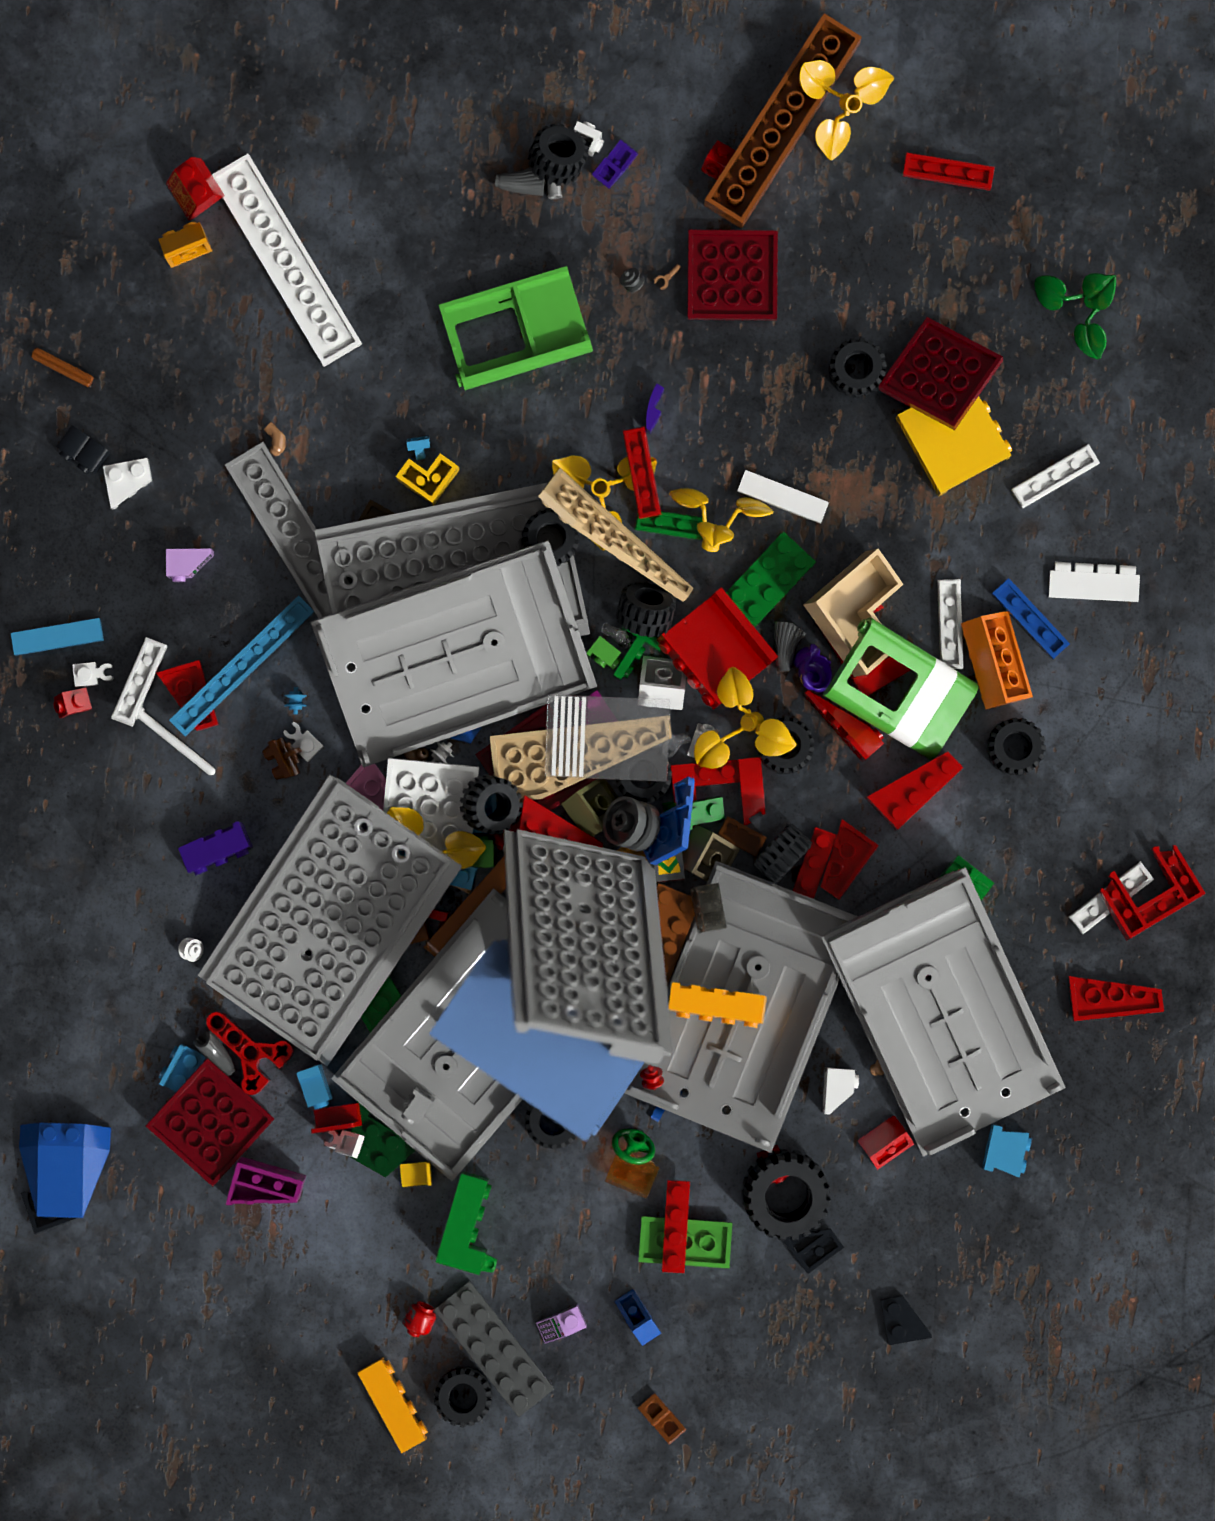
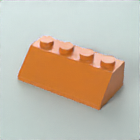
M1008 611L980 616L961 623L963 636L967 643L969 657L973 664L975 678L979 685L985 709L1033 697Z

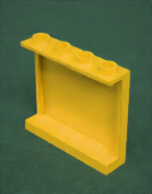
M979 396L955 431L913 408L907 409L896 417L938 497L949 489L1011 457L1010 452L1012 448L1007 439H1002L999 433L1001 428L998 422L991 419L989 415L991 410L985 400L982 401Z

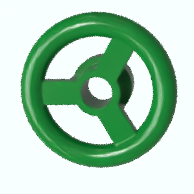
M626 1128L617 1131L612 1138L614 1152L619 1158L628 1163L636 1165L645 1164L651 1161L655 1155L653 1141L642 1131ZM622 1136L627 1142V1148L624 1151L620 1149L618 1144ZM638 1151L648 1153L646 1156L641 1158H635L630 1156L632 1153H636Z

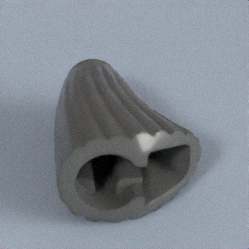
M529 167L522 171L496 174L495 187L514 193L543 196L546 180H540L538 178L539 175H534L532 172L533 168Z
M792 621L774 622V652L778 655V658L775 660L777 671H791L797 645L806 635Z
M209 1029L194 1040V1045L204 1057L208 1058L228 1077L236 1071L228 1052L216 1035Z

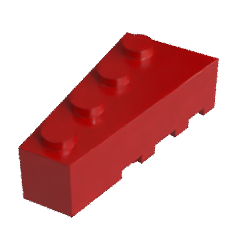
M946 752L867 796L865 799L897 831L964 767L949 752Z
M524 795L521 798L520 802H523V807L519 808V812L522 813L520 817L517 816L516 820L518 822L516 825H510V831L516 832L518 829L603 848L602 842Z

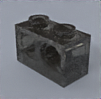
M719 883L696 886L690 889L698 934L727 928Z

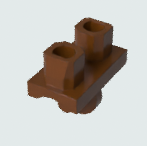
M283 737L269 741V746L262 753L265 759L268 761L276 759L279 765L272 769L274 778L276 780L287 779L300 774L296 764L300 763L297 754L302 752L301 748L293 749L291 743L286 744Z

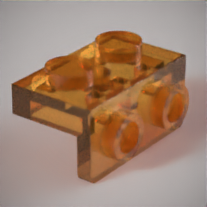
M615 1155L605 1182L647 1199L659 1167L655 1166L652 1161L640 1165L631 1164Z

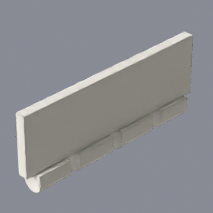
M1055 562L1054 571L1050 570L1048 597L1139 602L1140 575H1136V566L1120 565L1119 574H1116V565L1097 564V573H1093V564L1075 563L1074 572H1072L1070 562Z

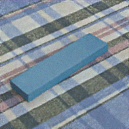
M100 618L11 633L15 656L104 641Z

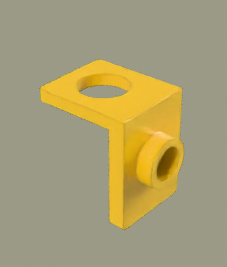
M430 1162L400 1164L402 1187L431 1186L433 1184Z

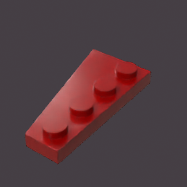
M1068 976L1073 1021L1164 1012L1162 989Z

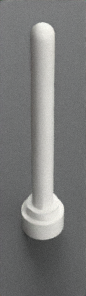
M142 704L136 720L139 718L208 775L215 774L216 771L213 766L145 713Z

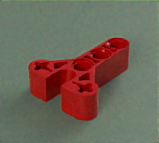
M223 1012L211 1013L207 1018L206 1024L209 1030L241 1058L244 1075L241 1086L242 1090L248 1095L258 1094L271 1081L259 1069V1062L262 1058H268L281 1069L294 1054V1046L286 1040L278 1041L277 1043L256 1042ZM215 1016H220L223 1019V1025L219 1029L215 1028L212 1024V1019ZM232 1031H237L240 1034V1040L236 1044L229 1040V1034ZM249 1046H253L257 1050V1055L253 1059L248 1058L245 1053ZM287 1046L288 1048L286 1051L288 1055L286 1056L284 1054L276 1059V1057L279 1055L278 1053L280 1052V1049L278 1047ZM260 1076L256 1083L258 1088L250 1090L248 1088L250 1085L248 1080L252 1081Z

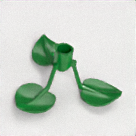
M1091 273L1083 280L1082 289L1084 293L1072 296H1064L1066 286L1059 278L1050 275L1037 277L1034 282L1037 297L1040 303L1049 310L1060 309L1063 305V300L1069 301L1085 298V305L1093 309V311L1085 320V324L1076 325L1074 339L1084 354L1094 359H1100L1107 344L1106 334L1101 326L1096 323L1090 324V321L1099 310L1108 308L1112 303L1116 289V275Z

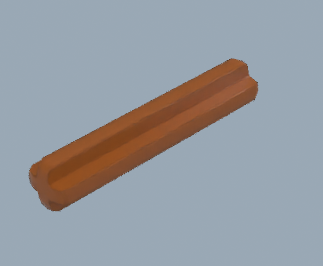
M35 348L32 352L31 357L41 364L86 387H90L94 379L92 375L40 348Z

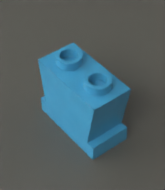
M322 1064L296 1073L308 1107L314 1106L316 1110L330 1105L328 1100L333 1099Z
M991 1124L982 1169L993 1172V1169L997 1168L1020 1178V1173L1024 1174L1027 1160H1024L1025 1151L1030 1150L1032 1138H1029L1028 1132L1002 1131L1003 1127Z

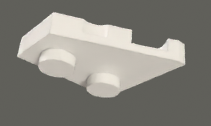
M148 458L103 466L111 509H116L119 504L128 497H132L140 488L145 487L152 481Z

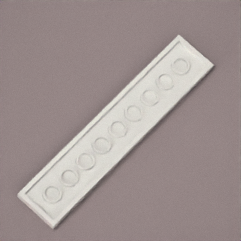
M246 154L212 174L225 195L223 199L322 365L325 367L362 345L250 155Z

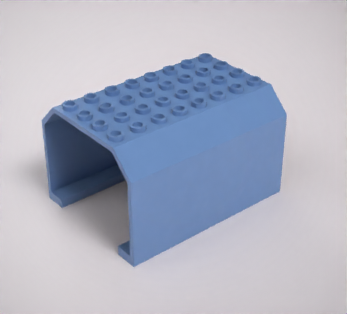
M504 939L501 941L494 940L481 956L429 1033L436 1040L584 1141H587L591 1134L595 1136L645 1063L643 1061L610 1055L609 1047L611 1044L532 1028L524 1033L516 1031L511 1003L508 940Z

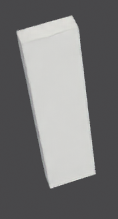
M1087 444L1012 488L1011 491L1023 509L1097 466L1100 462L1090 445Z
M745 470L737 490L739 493L821 524L829 504L827 501Z
M960 579L937 580L940 661L953 669H963Z
M147 637L145 638L111 718L113 720L133 727L167 649L166 644Z
M1141 861L1119 877L1130 897L1154 880ZM1099 892L1068 917L1081 934H1084L1109 915L1110 911Z

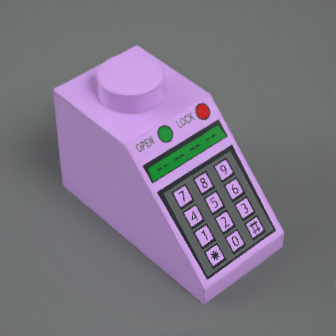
M211 548L166 549V576L172 578V582H186V578H192L214 556V551Z
M578 1304L536 1322L545 1344L569 1336L587 1327Z

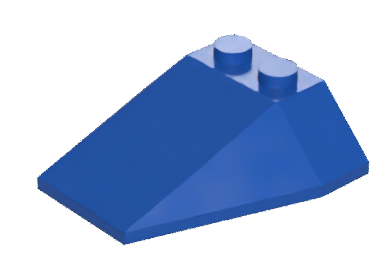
M67 1123L20 1125L19 1150L37 1217H84L110 1152L112 1128Z

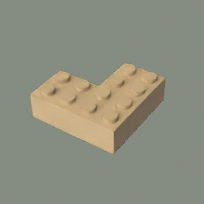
M877 548L865 551L803 605L844 662L859 638L857 631L859 623L867 618H872L880 623L873 611L904 584ZM868 646L852 671L853 676L867 675L889 655L874 646Z

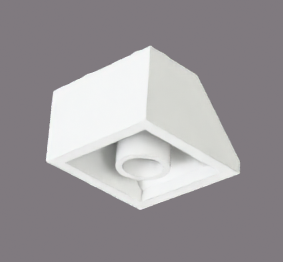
M643 656L638 705L682 710L686 676L682 671L680 672L675 668L672 659Z
M825 1067L822 1113H832L854 1093V1088H858L859 1075L855 1074V1070Z

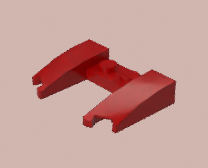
M879 605V606L873 611V613L875 614L876 612L880 611V610L883 609L884 607H883L882 605ZM820 629L821 633L825 637L826 641L828 642L831 649L833 650V652L835 653L836 657L842 665L843 660L838 655L834 647L831 645L829 640L826 638V636ZM889 656L867 675L854 677L851 673L849 678L858 691L870 696L911 669Z
M760 757L729 760L722 767L714 769L700 767L698 764L693 763L671 765L674 803H676L673 784L686 777H691L695 780L693 801L697 800L696 787L740 783L744 825L750 824L749 818L758 812H761L762 815L766 814Z
M1176 845L1172 846V851L1160 852L1159 846L1151 849L1171 886L1170 889L1137 908L1115 871L1111 872L1108 876L1112 880L1107 888L1099 890L1126 941L1206 894Z

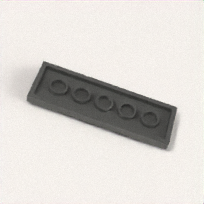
M471 1281L467 1282L434 1309L518 1417L554 1390V1386Z

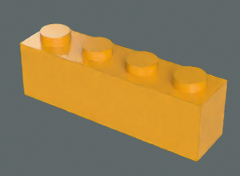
M382 1357L359 1370L358 1375L400 1452L404 1453L425 1441L427 1438L425 1434L428 1433V1430L423 1421L418 1422L414 1415L417 1410L411 1400L407 1402L404 1396L406 1390L401 1381L396 1382L392 1374L395 1372L389 1360L385 1362Z

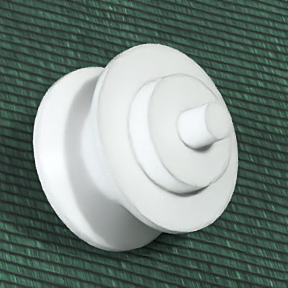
M437 742L438 748L436 750L430 749L433 752L431 756L434 758L431 762L438 761L439 763L444 762L447 764L446 758L448 756L454 757L451 754L453 750L450 749L453 744L449 742L446 745L444 742L442 744Z
M191 937L183 939L178 947L180 957L191 962L199 960L204 951L203 944Z

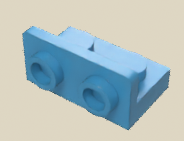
M180 1044L179 1047L175 1046L169 1056L172 1059L168 1067L164 1066L158 1077L161 1079L159 1085L176 1092L206 1058L202 1053L185 1044Z

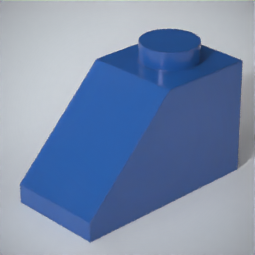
M634 1289L614 1301L642 1346L661 1334L655 1321Z

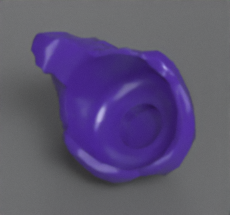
M815 644L802 648L795 655L793 662L799 669L800 681L808 690L816 693L823 692L831 682V661L820 654V649Z

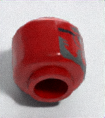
M418 1301L417 1304L409 1306L403 1319V1325L408 1329V1334L419 1337L420 1335L430 1333L436 1320V1314L431 1305Z

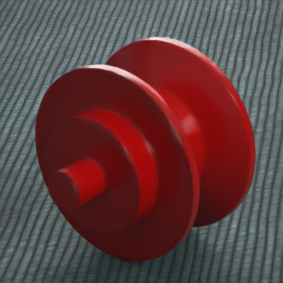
M652 1065L643 1069L640 1072V1077L643 1079L642 1086L652 1090L662 1086L664 1083V1078L661 1076L663 1073L662 1069Z

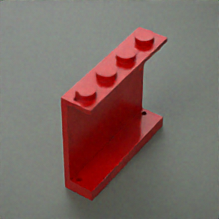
M722 587L668 630L666 634L663 633L657 639L661 651L671 657L675 668L685 674L689 685L693 689L698 690L702 695L703 702L707 706H711L713 710L722 704L718 698L717 689L719 682L729 668L735 667L739 669L750 681L778 658V655Z

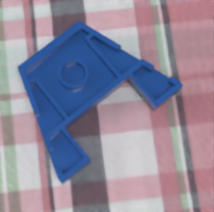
M686 777L673 784L676 806L660 814L661 823L657 839L651 847L643 851L649 864L657 865L688 849L695 784L694 778Z

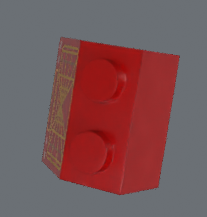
M190 157L173 170L166 182V185L189 221L225 196L202 158Z

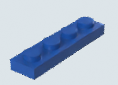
M1009 578L992 593L995 599L1052 660L1070 644Z

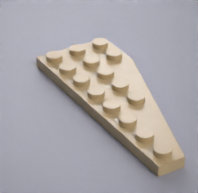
M561 468L553 475L538 495L541 502L547 508L554 510L562 522L569 524L616 556L620 561L625 562L671 593L675 598L684 602L692 592L693 587Z
M670 716L585 725L583 777H579L581 726H578L576 777L572 776L574 727H571L569 776H565L567 727L564 728L562 776H558L560 728H557L556 776H552L553 729L490 736L494 776L512 782V785L518 788L516 792L520 793L521 797L525 795L532 800L543 799L671 739L672 733Z

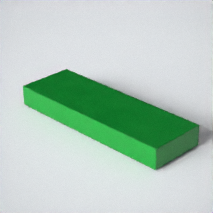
M661 511L662 515L639 519L637 513L636 531L700 541L702 539L697 530V525L702 522V517Z

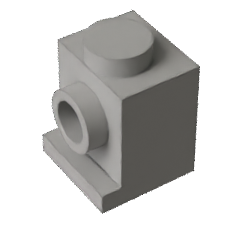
M415 1086L412 1092L415 1096L409 1095L403 1104V1107L406 1109L401 1115L404 1120L411 1124L413 1122L419 1124L435 1099L418 1086Z

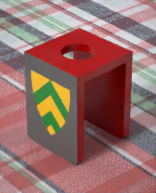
M682 852L654 865L656 883L685 880Z

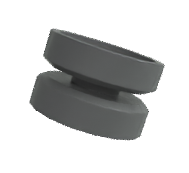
M627 796L619 797L606 810L603 819L604 835L614 845L637 852L645 851L652 846L659 834L661 823L659 811L654 805Z

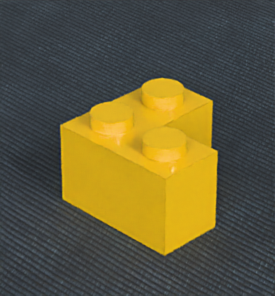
M440 453L428 471L408 459L395 477L397 481L434 506L459 472V466Z

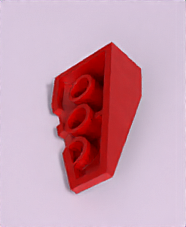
M809 690L804 693V696L861 762H864L884 744L882 741L884 737L876 728L872 730L870 726Z

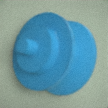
M294 687V691L284 695L289 698V703L284 706L289 707V710H293V714H298V710H302V707H307V705L302 703V699L307 697V695H303V692L298 691V687Z

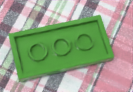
M642 1216L639 1262L662 1264L665 1217ZM688 1219L685 1265L729 1268L732 1222Z

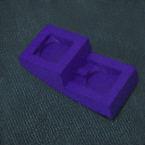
M620 139L610 154L602 160L592 176L610 189L639 153Z
M656 384L647 407L646 432L651 434L661 416V411L655 408L664 393V387Z

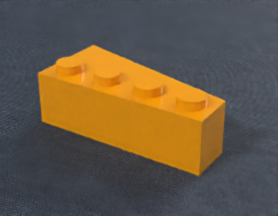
M672 982L668 1008L670 1011L676 1012V1017L689 1019L690 1015H698V1020L712 1022V1018H720L721 1023L735 1025V1021H742L744 1026L757 1028L758 1024L764 1023L767 997L737 991L729 992L728 990L717 988L706 989L696 985L682 986L680 983Z

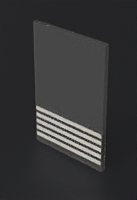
M548 695L545 776L667 782L670 699Z

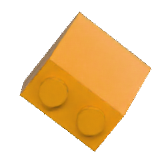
M200 222L187 223L183 226V229L176 232L175 230L168 231L162 235V238L158 239L165 259L171 268L212 251Z

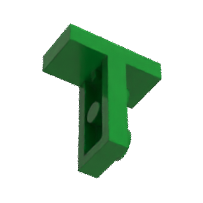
M622 627V630L636 639L613 674V677L619 681L623 677L628 679L634 669L631 666L635 658L640 660L646 650L643 647L644 644L660 653L661 649L656 637L639 636Z
M716 796L693 801L690 830L693 829V825L725 819L723 797ZM662 803L663 813L675 807L676 803Z

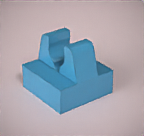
M429 436L407 439L408 451L415 450L416 460L425 459L424 449L430 448Z

